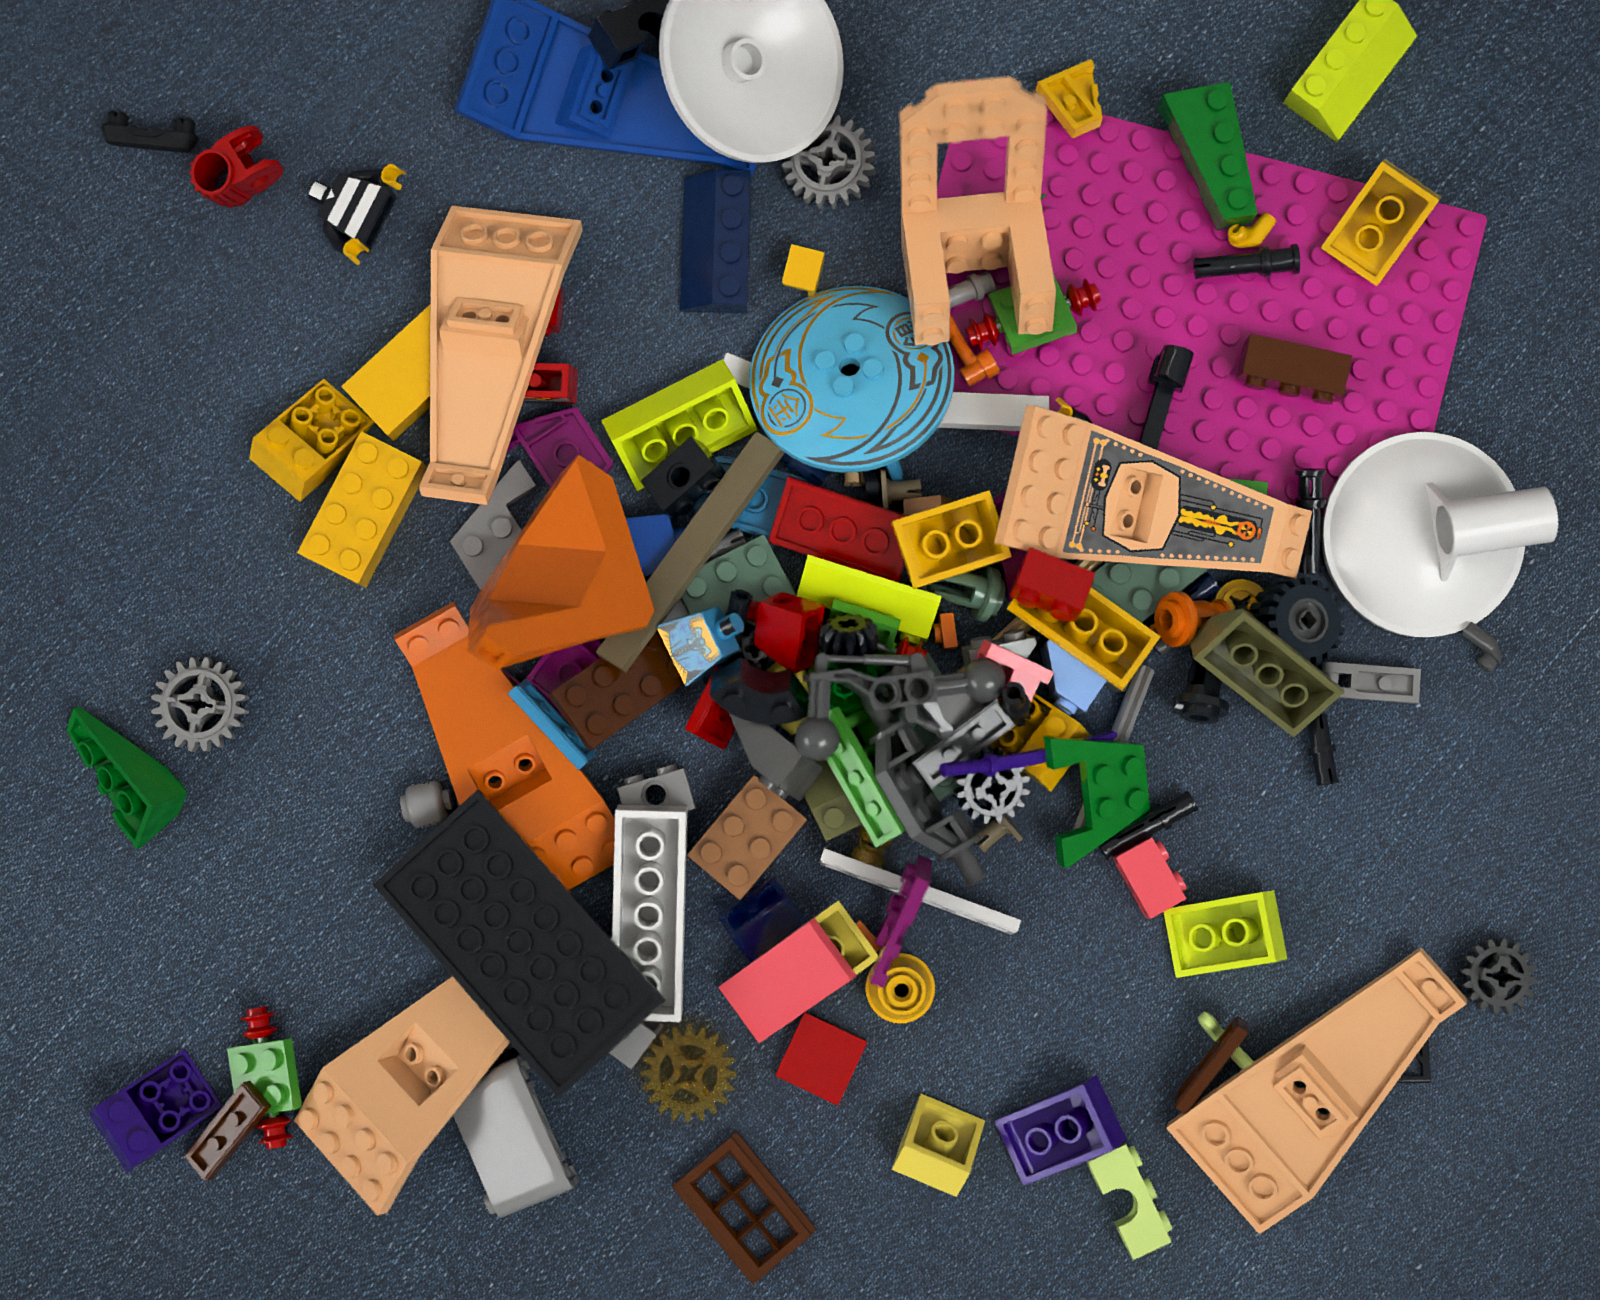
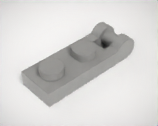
M1322 662V672L1338 684L1340 674L1348 675V687H1342L1345 693L1339 698L1408 704L1419 703L1421 669Z

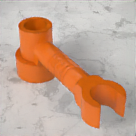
M950 314L949 339L965 365L959 371L967 385L970 387L985 377L990 379L999 374L1001 371L988 349L976 356L973 354Z

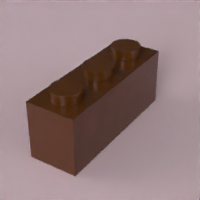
M1250 334L1244 341L1236 380L1245 382V386L1250 389L1265 390V387L1279 389L1278 393L1283 396L1299 397V394L1311 396L1313 402L1330 405L1333 401L1337 402L1345 394L1352 355Z

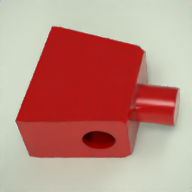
M785 592L777 593L760 602L753 600L746 619L756 623L754 634L755 646L785 669L791 668L794 674L813 665L819 651L818 635L823 624L825 605Z

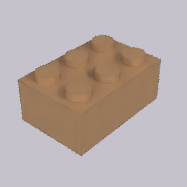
M753 775L687 856L734 896L742 900L806 823L807 819Z

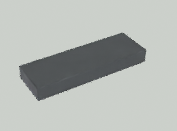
M997 699L987 703L984 702L953 726L951 737H938L909 760L932 789L947 778L942 777L940 774L941 763L970 760L969 753L976 756L981 752L982 747H988L1012 729L1015 724L1005 714L1003 707Z

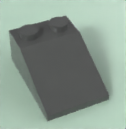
M729 713L752 767L762 774L758 781L783 799L790 795L800 801L824 768L816 761L806 759L800 754L794 744L768 724L753 723Z

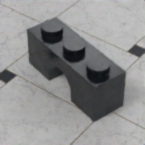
M631 0L621 9L613 12L611 10L603 11L594 19V25L588 38L609 70L635 60L646 42L640 30L650 32L659 41L662 19L669 0Z

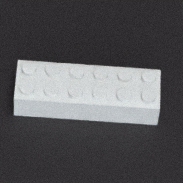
M618 804L615 810L612 939L666 999L644 1021L681 1022L688 806Z

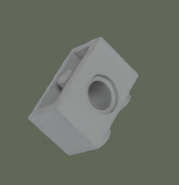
M676 764L657 769L658 776L644 779L643 774L623 779L625 786L617 788L621 803L624 805H652L647 799V792L652 786L660 785L666 792L665 800L659 804L660 806H688V811L697 809L686 769L678 770Z

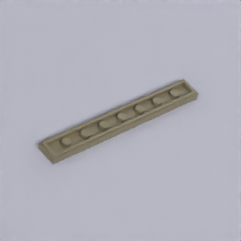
M758 432L753 434L646 582L655 610L648 626L644 629L606 637L596 651L601 658L625 673L629 670L657 631V626L665 620L785 452L776 446L771 439Z

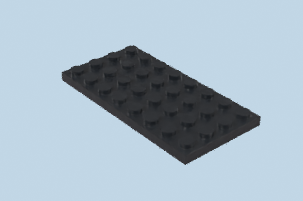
M481 790L474 792L373 884L558 1098L563 1096L666 1001L661 993Z

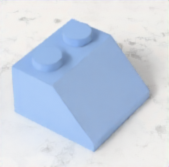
M1048 639L1040 650L1043 666L1054 672L1047 685L1049 696L1056 700L1053 704L1055 707L1069 716L1071 714L1078 716L1086 712L1107 680Z

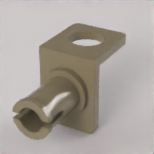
M885 467L879 468L882 507L888 509V505H891V502L922 497V492L915 490L921 489L920 478L890 481L889 478H886Z
M1006 813L1002 814V823H998L992 818L988 824H985L974 833V835L979 833L981 839L986 835L989 836L978 846L984 853L1007 833L1009 835L1013 834L1019 842L1024 839L1023 833Z

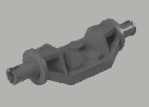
M881 692L875 695L878 702L885 703ZM890 709L867 712L877 728L876 735L867 740L870 745L876 742L875 778L910 838L941 854L936 858L938 863L947 858L949 860L953 859L968 887L985 878L987 873L984 872L971 849L974 847L973 843L981 839L979 833L974 835L961 809L944 818L941 813L942 806L940 801L934 794L929 792L923 782V777L909 760L910 756L925 748L911 725L903 720L900 721L899 718L895 719Z

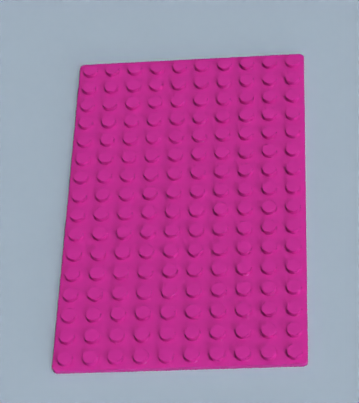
M1047 107L1041 195L1046 193V196L1041 201L1053 274L1063 296L1066 295L1069 284H1072L1076 289L1082 287L1083 279L1086 278L1089 284H1096L1101 302L1096 304L1097 310L1095 312L1089 306L1083 308L1082 316L1080 317L1071 311L1077 324V333L1012 355L1003 333L999 334L996 346L990 341L984 342L982 351L988 349L1001 372L990 379L985 377L970 387L959 371L965 365L949 339L948 343L954 364L953 392L1049 396V410L1058 412L1061 408V405L1055 401L1059 397L1069 406L1087 414L1094 425L1139 442L1155 385L1148 384L1154 359L1163 349L1164 345H1176L1192 351L1194 356L1185 387L1181 393L1175 391L1173 393L1157 450L1227 479L1268 482L1267 496L1290 504V502L1294 503L1295 498L1298 497V476L1295 475V469H1326V475L1323 476V497L1327 501L1330 491L1342 471L1352 460L1369 447L1397 435L1415 432L1434 433L1487 223V218L1483 214L1437 203L1378 286H1375L1321 249L1324 242L1366 185L1365 183L1245 152L1258 212L1252 223L1245 225V227H1253L1263 212L1272 215L1277 222L1259 246L1236 248L1228 241L1229 229L1216 230L1198 193V186L1192 174H1189L1184 164L1185 160L1178 145H1175L1170 132L1102 114L1103 119L1100 127L1072 139ZM1007 136L995 139L965 140L957 143L949 142L937 186V199L1004 192ZM1291 244H1298L1300 253L1299 274L1293 275L1290 271L1271 273L1270 277H1263L1259 273L1195 280L1194 272H1196V269H1193L1194 257L1203 258L1256 253L1258 249L1268 246L1269 249L1290 248ZM1008 267L995 270L964 271L958 274L946 273L947 284L950 287L965 281L966 276L970 274L979 275L984 271H988L994 280L995 291L1010 286ZM989 293L984 294V298L979 301L972 299L950 310V314L961 332L960 334H962L975 356L982 351H979L977 346H970L965 327L970 326V318L976 323L982 322L984 313L991 316L994 321L997 319L989 302ZM1250 334L1352 355L1344 396L1337 402L1333 401L1332 404L1326 405L1313 402L1312 397L1299 394V397H1287L1278 393L1279 389L1265 387V390H1255L1246 387L1245 382L1236 380L1244 341ZM997 430L1015 436L1020 435V431ZM1311 480L1309 481V494H1311ZM1321 508V517H1322V518H1323L1324 508Z

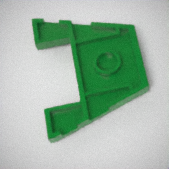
M1044 736L1047 767L1056 770L1079 763L1086 825L1055 835L1058 865L1068 868L1150 811L1144 745L1129 741L1101 739L1098 741L1075 737L1058 738L1056 736Z

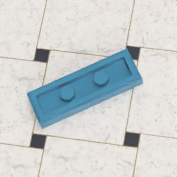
M524 679L508 693L578 770L596 755L593 749L590 752L570 724L528 679Z

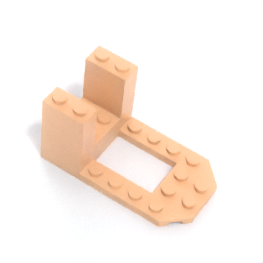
M1010 76L935 84L925 92L926 98L916 106L909 104L899 112L901 246L915 345H937L941 342H949L950 298L946 273L958 274L964 271L995 270L1002 267H1008L1018 335H1038L1053 331L1056 287L1041 204L1047 118L1046 99L1036 91L1030 94L1023 90L1021 83ZM1007 136L1004 192L937 199V143H957L965 140L995 139Z

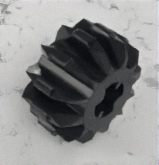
M847 613L845 616L834 615L832 619L823 621L818 640L821 653L826 655L863 656V654H874L877 651L879 634L877 626L873 624L872 619L862 618L860 614L850 616Z

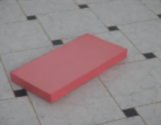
M813 918L729 978L718 988L757 1042L761 1043L857 975L816 919Z

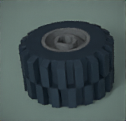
M1306 577L1282 581L1265 587V591L1259 592L1255 597L1258 602L1252 603L1249 611L1253 613V617L1312 664L1329 658L1333 654L1332 649L1339 647L1341 641L1338 639V636L1344 635L1345 630L1344 627H1341V621L1345 620V616L1338 609V607L1342 606L1339 599L1334 600L1332 597L1335 592L1330 587L1323 589V582L1319 580L1311 581V578Z

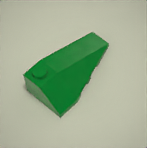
M81 707L73 708L66 731L84 765L87 767L93 766L99 782L96 787L101 796L108 794L116 809L112 813L116 824L136 849L141 848L179 814L187 792L181 781L176 779L164 765Z

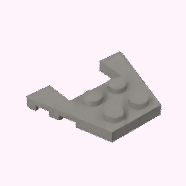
M520 460L515 462L495 486L488 505L480 504L450 540V543L480 591L522 530L508 509V506L537 488Z

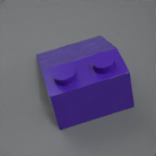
M1097 1075L1068 1086L995 1120V1124L1023 1185L1114 1151L1127 1140Z

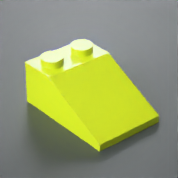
M1274 890L1178 906L1163 912L1176 978L1288 959Z

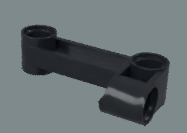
M1164 345L1160 353L1156 355L1148 378V384L1155 385L1138 443L1157 450L1174 391L1181 393L1185 387L1194 356L1192 351L1176 345Z

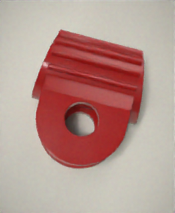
M245 126L230 132L215 142L211 149H204L203 152L196 155L194 161L190 163L192 167L188 173L192 178L190 183L195 185L194 190L222 207L226 205L233 209L234 206L242 207V204L249 202L253 195L259 194L273 185L282 176L284 168L278 160L274 159L266 160L264 158L257 164L254 163L249 153L263 143V134L257 126ZM228 168V177L225 184L216 190L215 184L218 175Z

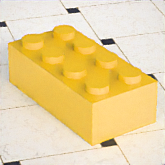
M361 431L297 553L366 588L418 490L427 466L422 461Z

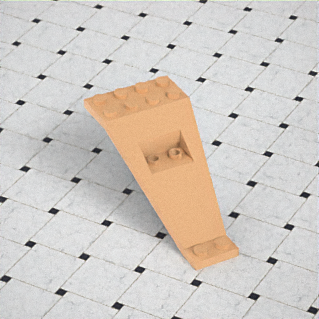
M452 976L325 1065L294 1121L377 1216L388 1213L418 1158L510 1042Z

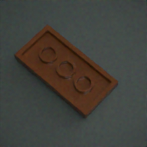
M657 629L626 673L600 658L552 691L549 697L590 752L684 683Z

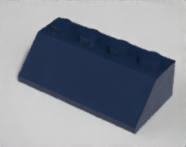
M716 169L684 178L680 312L748 314L751 170Z

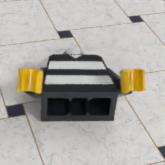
M388 164L384 169L353 171L349 175L339 174L332 187L315 181L310 189L309 199L322 205L318 216L323 221V232L335 251L347 256L356 265L361 263L357 259L360 252L363 251L369 254L397 199L392 189L387 186H391L396 190L402 188V185L396 182V179L401 174L406 175V171L394 164Z

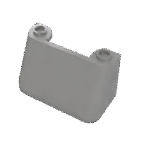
M521 1054L489 1068L452 1115L487 1194L483 1195L485 1205L491 1215L496 1213L499 1218L575 1188L580 1181L574 1166L562 1163L566 1159V1154L560 1150L534 1090V1081L526 1082V1079H529L527 1070L531 1068Z

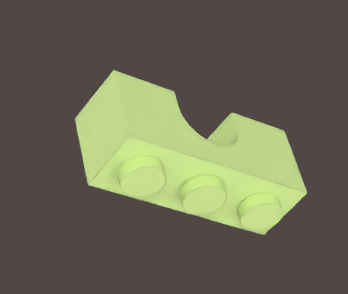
M1123 1142L1114 1151L1086 1161L1096 1185L1103 1195L1115 1189H1126L1132 1194L1133 1206L1131 1211L1125 1217L1114 1221L1128 1254L1133 1260L1172 1242L1167 1233L1173 1230L1164 1210L1158 1212L1152 1201L1157 1198V1194L1149 1178L1143 1180L1137 1167L1141 1166L1142 1162L1134 1146L1128 1148L1126 1143Z

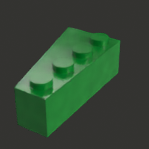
M1225 82L1163 94L1157 108L1162 118H1165L1170 129V135L1175 145H1178L1185 160L1184 164L1198 186V193L1216 230L1229 229L1234 224H1239V226L1250 225L1258 212L1231 83Z

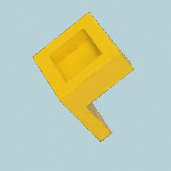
M791 244L782 284L808 291V296L815 297L824 264V252Z

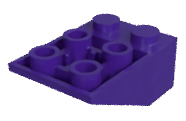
M184 1049L95 1106L90 1112L89 1117L128 1173L220 1110L223 1106Z

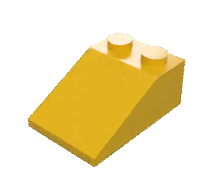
M1384 159L1324 242L1321 249L1375 286H1378L1442 197Z
M990 490L891 522L913 589L968 573L1012 557L1008 546L994 543L1000 519Z

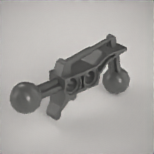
M920 653L912 655L863 654V656L817 654L815 657L814 673L803 676V682H810L808 718L802 721L796 730V747L806 759L816 762L830 758L838 749L840 741L839 731L835 724L829 720L831 683L842 684L860 696L866 712L901 708L902 718L905 723H917L922 725L924 729L936 733L939 738H949L953 734V727L942 716L937 697L966 693L970 698L978 702L987 703L995 700L1002 694V690L1005 688L1006 675L1003 668L989 658L973 660L966 666L964 672L934 676V671L930 670L925 658ZM827 663L907 666L908 674L873 678L851 669L827 672ZM913 680L918 681L923 688L919 699L914 698L909 691V685ZM879 684L885 686L889 693L888 699L884 704L878 702L874 695L875 688ZM917 710H918L921 714H923L927 719H923V718H921V717H918Z

